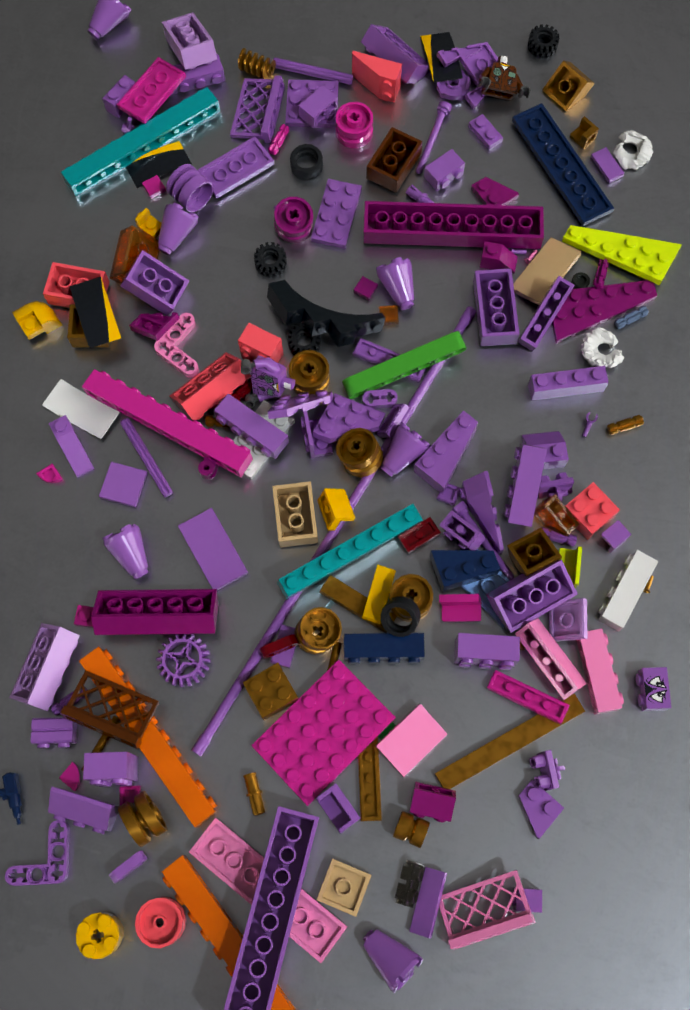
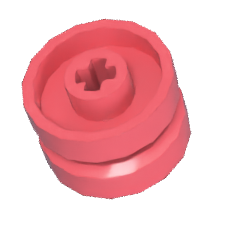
M162 896L147 901L141 906L136 915L135 929L137 936L142 943L150 948L160 949L173 944L182 936L186 929L187 917L185 909L172 897ZM159 918H162L163 921H164V924H163L162 927L159 926V925H160V923L158 922V919H159Z

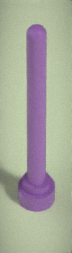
M446 101L439 102L437 107L438 116L417 165V174L422 173L443 119L450 114L452 109L451 104Z
M464 501L452 509V511L483 534L468 514V506ZM486 538L482 546L485 550H494L502 573L509 580L514 579V574Z

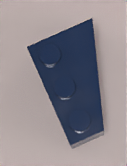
M494 550L430 551L429 557L442 592L497 575L500 571Z

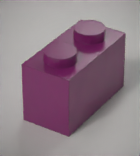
M415 782L410 813L420 818L425 816L431 817L438 822H451L456 801V791Z

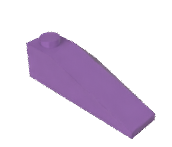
M484 471L463 481L462 487L459 488L461 500L464 499L468 510L497 553L502 555L504 547L500 526L495 524L497 510L494 505H491L492 496H494L488 471Z

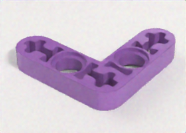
M56 820L49 826L47 864L12 866L5 873L6 882L12 886L58 884L64 882L69 874L70 827L68 823ZM59 824L60 827H64V832H60V839H64V842H54V839H58V833L54 829ZM58 845L64 848V854L60 858H56L53 854L54 848ZM64 860V864H59V871H63V875L59 876V880H57V876H53V872L57 871V864L53 865V861ZM36 868L42 871V877L38 881L33 880L31 875L32 871ZM15 869H17V873H26V877L17 878L15 882V878H11V874L15 873Z

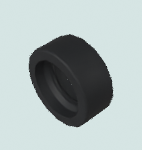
M303 144L294 148L290 156V166L294 175L308 180L315 178L321 173L323 156L316 146ZM302 156H312L317 160V163L310 168H302L296 162Z
M402 596L391 598L385 604L380 614L383 628L389 634L396 637L410 635L415 631L421 619L417 604L413 600ZM394 607L406 610L412 618L411 623L407 626L396 624L389 615L390 610Z

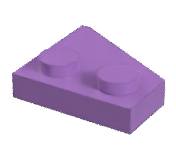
M530 780L518 795L535 832V837L540 839L564 807L544 789L535 788L533 780Z

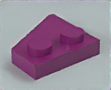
M487 177L471 186V190L483 205H507L519 197L518 192Z

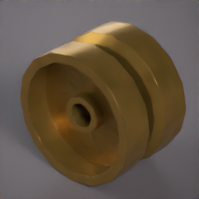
M304 350L297 353L289 363V377L295 379L293 390L297 394L308 392L309 395L316 394V391L327 390L330 383L329 364L321 353L314 350Z
M363 428L351 429L338 440L336 453L346 471L352 476H369L381 466L383 451L375 436L369 430Z
M415 574L403 575L395 580L390 590L389 600L397 596L413 597V601L420 610L421 619L429 612L433 601V591L431 585L423 577ZM399 607L391 609L393 614L400 620L412 621L410 614L406 610Z
M145 791L134 796L135 806L130 802H125L118 807L119 815L126 829L140 847L151 842V833L155 836H160L168 831L158 807Z

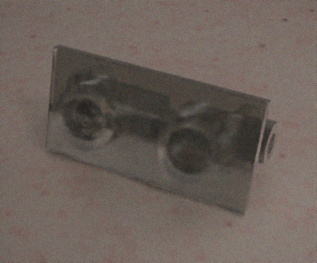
M406 860V864L403 863L400 879L407 880L406 885L398 883L395 898H397L396 903L413 908L418 899L419 893L417 890L419 882L423 879L424 865Z

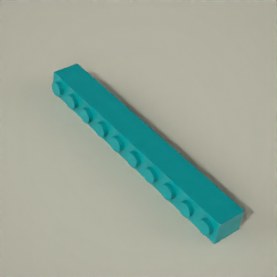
M208 87L199 90L165 112L156 115L146 124L139 125L134 130L125 133L122 137L111 141L108 145L61 171L65 183L73 194L78 196L124 169L144 154L163 146L219 113V101Z

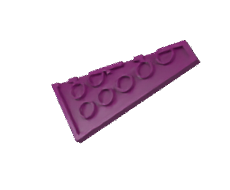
M646 280L604 285L598 289L595 287L572 289L552 322L556 344L567 337L575 336L578 332L606 322L618 314L626 313L629 309L637 308L656 299L655 284Z

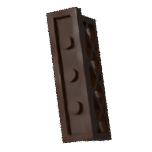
M85 671L67 706L64 705L60 713L67 720L139 749L142 743L141 739L159 705V701ZM87 678L95 680L97 687L86 691L84 684ZM109 686L114 688L115 695L104 699L101 689ZM99 690L102 700L90 704L87 695ZM126 694L131 695L134 702L122 706L119 697ZM85 696L86 706L81 708L73 706L77 698ZM117 698L120 708L108 712L105 702ZM144 702L152 704L150 711L143 714L140 713L139 704ZM103 704L106 713L99 716L94 715L92 707ZM136 706L138 716L127 720L124 710ZM122 711L125 721L118 724L113 723L110 715ZM140 719L142 727L139 733L130 730L128 723Z

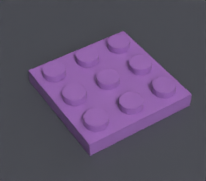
M288 79L285 125L289 127H311L299 117L300 103L322 85L338 96L339 81ZM337 109L315 128H336Z

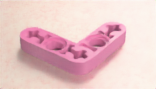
M183 313L179 316L180 319L155 342L154 348L158 356L186 377L193 378L199 373L198 364L177 346L194 329L196 322L191 313ZM184 320H186V321H189V320H190L191 323H190V324H188V323H185V324H184ZM178 331L180 336L178 338H171L170 334ZM166 345V348H167V350L169 351V354H168L167 351L164 350V349H161V350H160V346H163V347H164V346ZM176 354L182 356L178 362L172 361V357ZM186 362V365H188L189 367H192V366H193V367H194V370H193V371H192V370H189V371H188V369H187V367L184 365V363Z

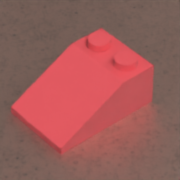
M353 51V78L379 99L395 103L401 87L402 64Z

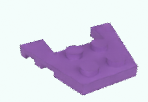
M488 42L467 45V47L460 49L456 47L449 51H438L437 57L444 67L459 60L477 86V88L465 95V99L471 108L475 109L485 97V95L481 94L483 86L478 87L479 75L486 67H490L493 62H497L498 57Z

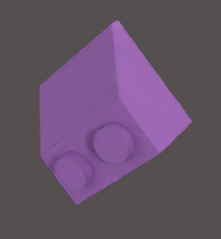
M559 431L521 436L523 444L547 449L543 470L566 466L569 460L567 447Z

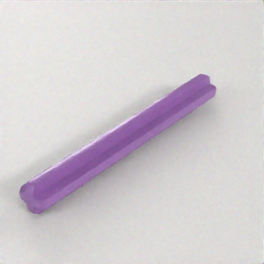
M273 58L276 61L275 68L331 81H339L349 85L353 82L352 74L281 58Z
M125 418L120 424L164 497L172 495V489L129 418Z

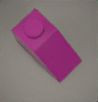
M485 241L479 268L489 270L511 268L512 274H515L518 257L503 244Z

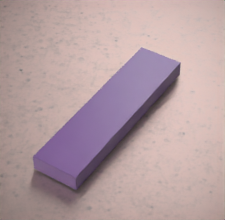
M362 338L359 339L353 351V356L374 365L401 355ZM426 368L406 376V378L420 383Z

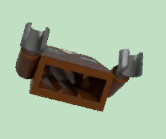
M499 56L497 62H493L490 67H486L479 75L478 87L483 86L481 91L483 95L509 101L517 93L519 98H522L523 95L526 98L529 97L531 89L523 86L515 66L507 65L508 57Z

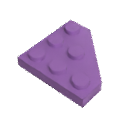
M319 390L316 391V394L310 395L308 392L297 394L296 397H290V395L280 396L269 409L268 417L269 419L288 417L298 412V409L304 412L316 408V406L320 405V402L323 405L329 404L333 400L332 391Z
M334 393L333 400L326 407L313 431L312 437L327 443L337 442V439H340L344 433L351 429L363 428L375 432L379 430L386 413Z

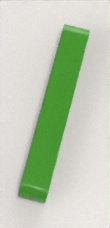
M455 331L344 379L342 384L348 398L354 399L364 395L367 391L376 390L464 352L467 347L460 332Z

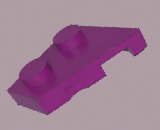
M172 312L171 316H163L162 313L140 314L129 326L131 331L158 341L180 318L176 312Z

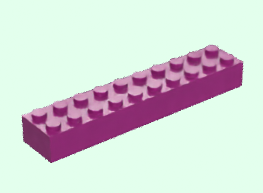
M365 201L364 244L484 247V242L486 241L503 244L506 248L541 249L544 239L543 207Z

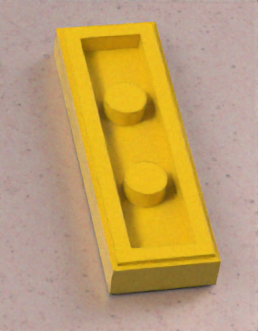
M377 564L362 619L381 624L380 614L388 601L396 570Z

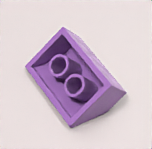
M51 787L48 813L54 814L53 818L63 822L66 821V818L74 820L73 825L85 828V825L93 827L92 831L104 834L105 831L112 832L119 806L62 788Z

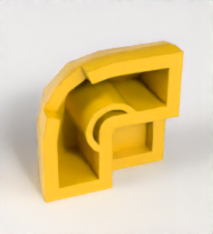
M33 301L12 312L29 340L44 331L46 334H49L63 326L54 310L44 302Z

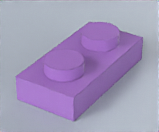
M483 114L469 122L468 127L488 150L503 141L502 135Z

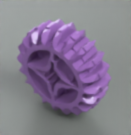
M175 634L176 640L173 641L169 637L168 641L170 644L162 643L165 650H158L162 657H156V661L162 663L157 665V669L162 670L160 676H166L165 681L167 683L172 680V685L176 686L179 681V686L183 688L186 681L190 687L192 686L191 680L199 683L198 675L202 678L205 677L202 670H209V667L204 664L211 662L209 658H205L210 655V652L204 651L207 645L205 643L201 644L202 640L200 638L195 640V635L191 634L188 639L187 634H183L182 639H180L179 634ZM186 645L180 652H172L175 648ZM192 647L196 648L199 653V662L191 658ZM186 656L187 660L190 661V662H183V663L181 664V662H180L177 658H179V659H180V658L184 659V657ZM169 658L176 662L175 674L169 669ZM189 667L195 668L193 672L181 676L185 669Z

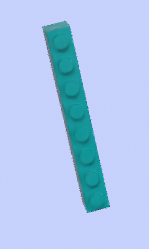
M411 504L278 579L277 584L287 600L421 523L423 519L414 504Z

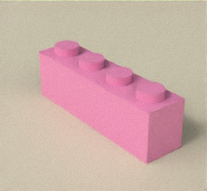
M539 618L529 622L515 633L517 637H520V642L563 700L587 684Z
M602 628L587 631L588 639L576 640L594 715L620 710L623 708L624 700L622 693L618 692L617 685L619 681L617 674L613 672L612 654L608 653V637L606 633H603Z

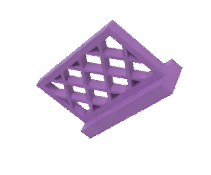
M275 75L274 79L244 78L230 132L231 138L251 139L256 137L257 139H263L265 143L272 144L285 90L282 76ZM248 85L256 86L250 91L247 90ZM271 85V88L264 92L262 88ZM260 90L262 95L255 99L252 95ZM250 97L253 101L245 105L244 101ZM266 98L268 102L261 106L259 102ZM257 105L259 108L251 113L249 109ZM247 111L249 115L241 119L240 115ZM263 112L264 117L257 120L255 116ZM253 119L255 123L248 127L245 123ZM242 125L245 127V130L242 132H236ZM258 126L261 128L260 133L252 132Z

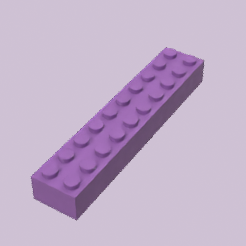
M278 806L224 1010H271L319 821L317 816Z

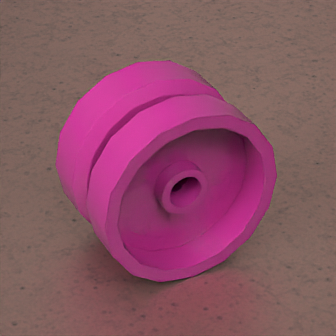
M348 102L342 105L336 113V137L342 145L354 149L366 146L373 136V113L363 103Z

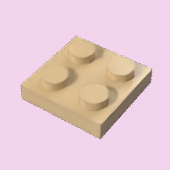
M332 858L317 901L356 917L372 875Z

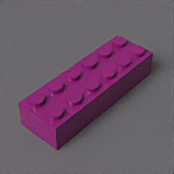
M217 589L98 590L91 615L94 635L213 634L216 631L219 608Z

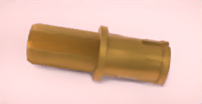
M256 772L244 775L248 792L246 797H249L252 813L254 816L265 813L261 797L262 790L259 789Z

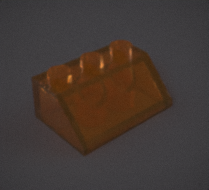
M133 225L120 231L110 279L121 284L142 250L158 259V239Z

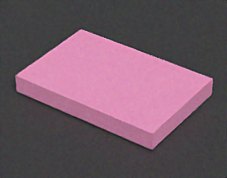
M418 704L375 746L404 777L447 733L421 704Z

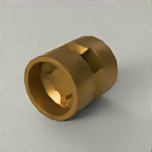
M402 811L393 837L402 841L409 839L411 845L421 848L430 822L420 818L414 820L413 815Z

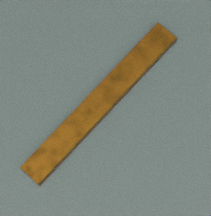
M575 693L562 700V702L570 705L562 724L585 712ZM538 714L436 772L435 775L442 788L451 789L561 725Z

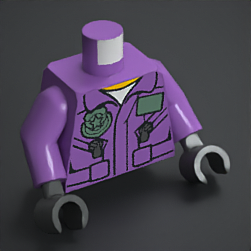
M258 355L253 362H250L248 359H243L241 362V373L249 374L251 372L253 394H256V396L248 394L244 398L246 406L250 409L255 407L256 401L262 402L270 398L280 397L285 389L293 390L295 386V379L287 377L286 367L275 362L270 357L265 358Z

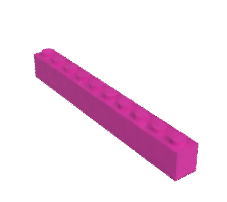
M94 369L82 385L83 390L90 397L203 458L205 456L208 459L213 458L217 460L216 464L240 478L253 460L250 449L246 446L234 444L235 442L229 437L225 436L223 438L219 436L218 432L214 429L204 428L197 420L191 421L187 419V416L182 412L178 411L176 413L172 411L171 407L167 404L157 403L150 395H142L135 387H127L123 381L112 379L104 371L99 372Z

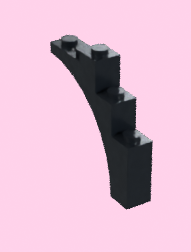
M286 280L272 282L268 285L267 298L285 326L302 322L311 336L328 333L337 347L354 344L355 337L377 333L383 329L385 321L383 313L370 315L340 313L323 308L305 299L292 289Z

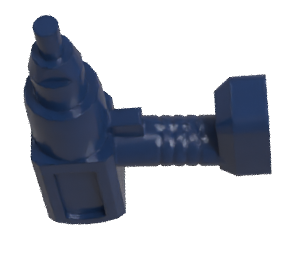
M10 772L2 776L4 788L0 789V797H2L3 801L8 800L17 825H20V807L22 806L20 794L22 792L18 773Z

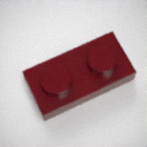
M429 517L399 535L398 540L407 554L439 536L441 532L432 518Z

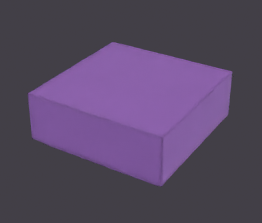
M448 483L444 494L439 491L437 500L455 506L460 487Z

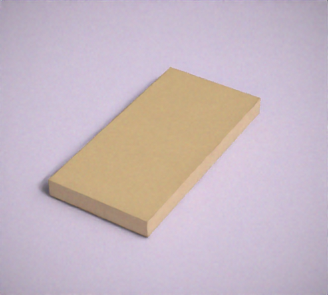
M551 237L513 283L514 293L539 305L554 280L558 276L564 278L581 256V251Z

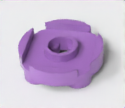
M461 69L462 79L437 82L436 88L440 98L448 100L465 99V95L470 90V77H467Z

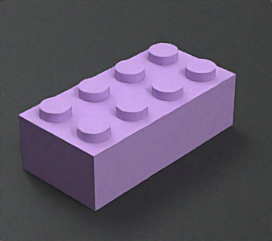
M193 12L162 22L166 41L185 70L194 69L199 65L210 64L212 61L217 60L213 39Z

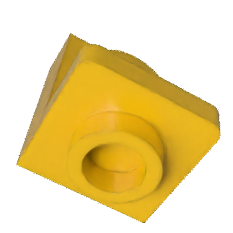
M147 208L137 214L135 218L137 228L154 240L160 234L162 223L154 218Z

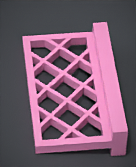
M517 870L443 894L439 905L448 933L449 945L453 950L536 923ZM514 876L517 885L512 893L504 889L503 885L507 878ZM501 881L500 885L495 884V882ZM492 884L498 888L493 900L482 894L486 885ZM501 890L512 895L507 907L496 902ZM518 890L521 897L516 895ZM472 891L478 894L473 906L462 901L466 892ZM481 897L492 902L486 914L476 909ZM515 897L523 902L525 911L516 913L510 910ZM453 898L458 901L453 913L446 910L443 900ZM461 903L471 908L467 920L456 915ZM494 904L505 909L501 919L496 920L489 916ZM474 911L485 916L482 924L477 927L469 923ZM508 911L513 915L507 916ZM454 918L465 923L462 931L453 934L451 928ZM468 925L472 927L471 929L466 930Z

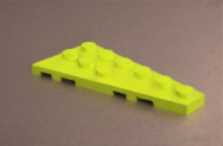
M570 225L562 239V242L599 259H607L608 263L659 286L682 244L574 225Z

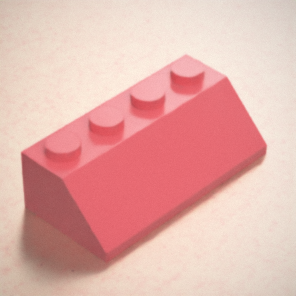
M226 352L169 397L187 418L192 421L199 420L206 411L215 408L219 401L225 398L227 394L231 395L233 390L243 386L251 375L250 373L242 374V361Z

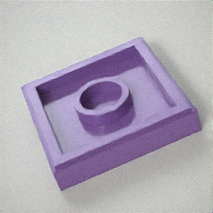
M111 462L99 494L100 499L136 508L148 472Z

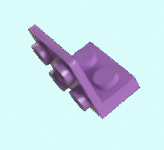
M304 411V417H300L306 453L310 452L311 458L333 455L331 443L312 437L313 431L320 419L309 420L307 411Z

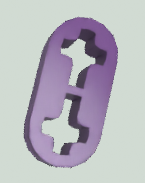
M392 389L370 390L364 393L362 403L374 409L392 408L397 403L398 396ZM387 395H390L392 398L391 402H388L386 399ZM369 397H372L373 403H369Z
M140 850L109 874V877L116 884L142 865L148 858Z

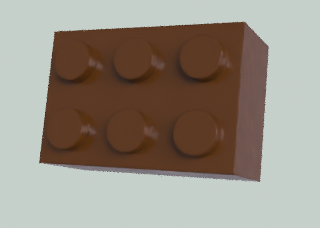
M391 127L367 165L366 179L397 193L420 157L423 141Z

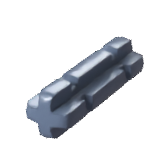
M641 306L638 310L635 309L623 315V317L617 318L614 324L617 329H621L625 325H629L639 320V318L647 316L649 311L646 306Z

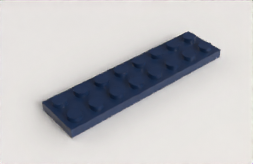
M542 103L512 117L513 124L582 226L613 212V205Z

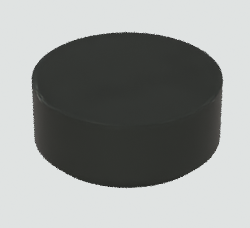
M582 272L576 273L571 281L575 285L573 289L587 288L590 284L589 276Z

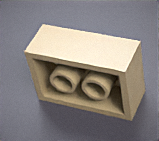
M311 481L272 486L280 548L318 543Z

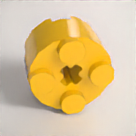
M98 912L87 916L78 925L76 932V944L83 956L92 959L105 958L116 952L124 938V927L120 919L108 912ZM98 931L104 933V937L101 939L97 938Z

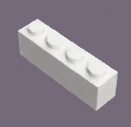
M636 550L633 555H628L624 562L627 565L625 570H620L615 579L618 581L616 587L612 586L607 594V597H609L607 604L603 603L598 611L601 614L598 621L618 632L624 628L658 563L657 560L639 550Z

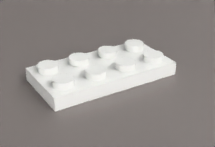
M264 400L255 413L286 434L295 420L290 416L269 419L268 411L272 405ZM242 435L236 436L233 440L234 444L238 446L244 445L250 449L253 460L243 475L252 480L268 457L256 445L253 447L245 440L246 438Z

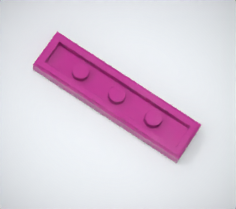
M497 670L494 671L487 686L488 690L560 725L570 706Z

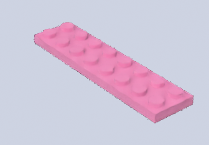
M215 818L189 853L252 905L264 857L219 819ZM301 888L289 937L318 962L322 963L348 926Z

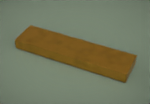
M330 575L319 593L362 619L367 597ZM389 612L391 619L395 621L397 616ZM365 620L382 632L387 633L382 624Z
M378 737L358 756L361 822L382 821L379 751L375 746L378 743Z

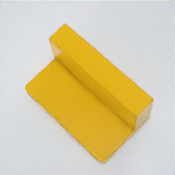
M324 488L317 501L327 529L335 531L340 521H354L355 515L346 491L344 489Z

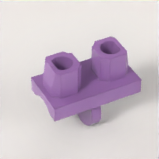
M566 472L558 473L556 480L550 481L549 476H542L538 498H555L557 503H561L562 497L568 496V494L573 492V477L569 478Z
M543 751L531 757L529 760L532 769L540 768L541 776L534 777L535 788L544 789L545 791L559 788L560 771H564L565 766H558L557 758L553 759L552 751Z

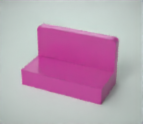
M479 594L439 595V603L442 605L443 622L481 621V597Z

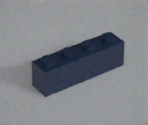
M389 633L344 634V661H348V664H360V661H368L369 664H379L380 661L398 664L400 660H408L410 664L420 663V660H424L425 657L424 633H411L405 637H396Z

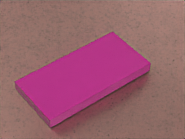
M158 57L117 103L118 109L146 124L186 78V73Z

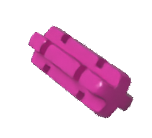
M285 124L280 126V131H277L272 140L273 144H270L268 148L270 154L276 155L278 153V149L286 138L285 136L289 133V126Z

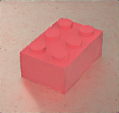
M52 262L43 295L50 305L70 308V304H75L70 286L102 277L107 293L110 282L105 271Z

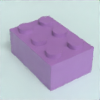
M142 250L120 286L168 316L174 310L189 280Z
M458 633L455 639L454 664H459V667L462 668L479 665L480 669H491V666H497L499 670H511V667L514 668L520 660V637Z
M129 752L84 753L83 780L90 781V785L99 787H112V784L132 786V782H138V756Z

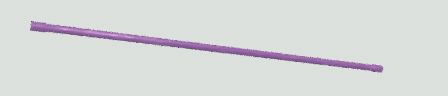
M468 306L453 332L459 331L462 335L477 312L473 307ZM446 360L430 367L407 404L409 409L401 421L405 425ZM394 434L391 438H386L381 446L383 458ZM376 472L362 477L349 497L352 510ZM340 521L335 531H328L310 561L328 551L346 521ZM302 591L285 600L191 751L199 756L203 755L211 742L212 736L242 690L243 682L248 680L262 657L260 648L271 643Z

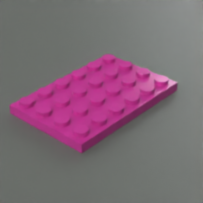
M338 660L251 746L297 796L309 806L396 717Z

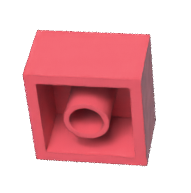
M248 323L238 339L242 358L248 359L250 362H253L259 355L265 358L270 357L279 363L284 355L282 339L251 323Z
M592 482L565 505L561 513L589 540L610 522L620 509Z

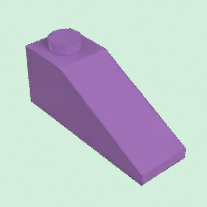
M64 415L50 422L49 425L77 478L94 470L67 416Z

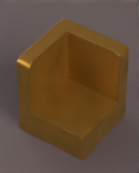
M584 116L579 127L570 134V138L585 149L596 139L599 128Z

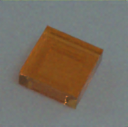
M397 305L379 306V313H383L385 316L384 325L399 324Z

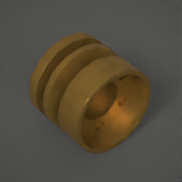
M318 607L309 610L296 624L294 633L299 643L298 646L306 653L313 655L324 653L339 640L342 631L341 621L337 614L330 609ZM318 630V635L314 636L313 632Z

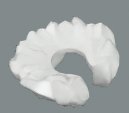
M632 130L624 131L620 134L619 139L622 143L615 146L613 155L624 170L628 168L638 170L639 167H643L647 161H650L653 146L646 136ZM633 143L637 146L638 150L636 153L630 154L622 147L624 144Z
M597 327L591 333H586V337L583 338V343L581 344L582 355L591 366L612 368L622 363L624 356L621 350L615 349L608 355H603L598 351L600 344H609L611 349L618 343L616 336L612 332Z

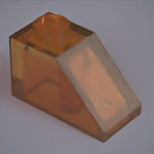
M556 494L543 500L535 508L534 515L544 527L564 536H568L579 525Z

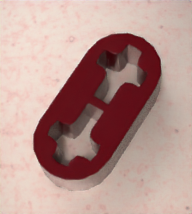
M291 634L264 645L260 648L263 658L266 659L294 648L299 643L295 634Z

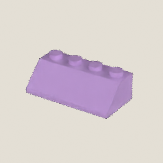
M41 623L9 698L48 711L54 702V695L62 683V676L70 664V657L73 650L77 647L80 635L60 626Z

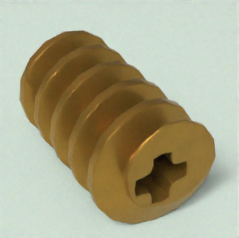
M243 48L238 58L239 70H245L246 73H251L253 76L257 75L258 78H271L276 67V61L273 60L270 64V58L267 57L264 61V55H261L258 59V53H254L252 57V51L249 50L246 54V48Z

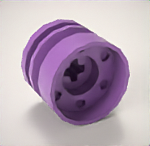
M184 164L178 167L171 174L166 185L167 193L176 201H179L183 208L192 213L200 210L207 204L214 190L213 184L191 164Z

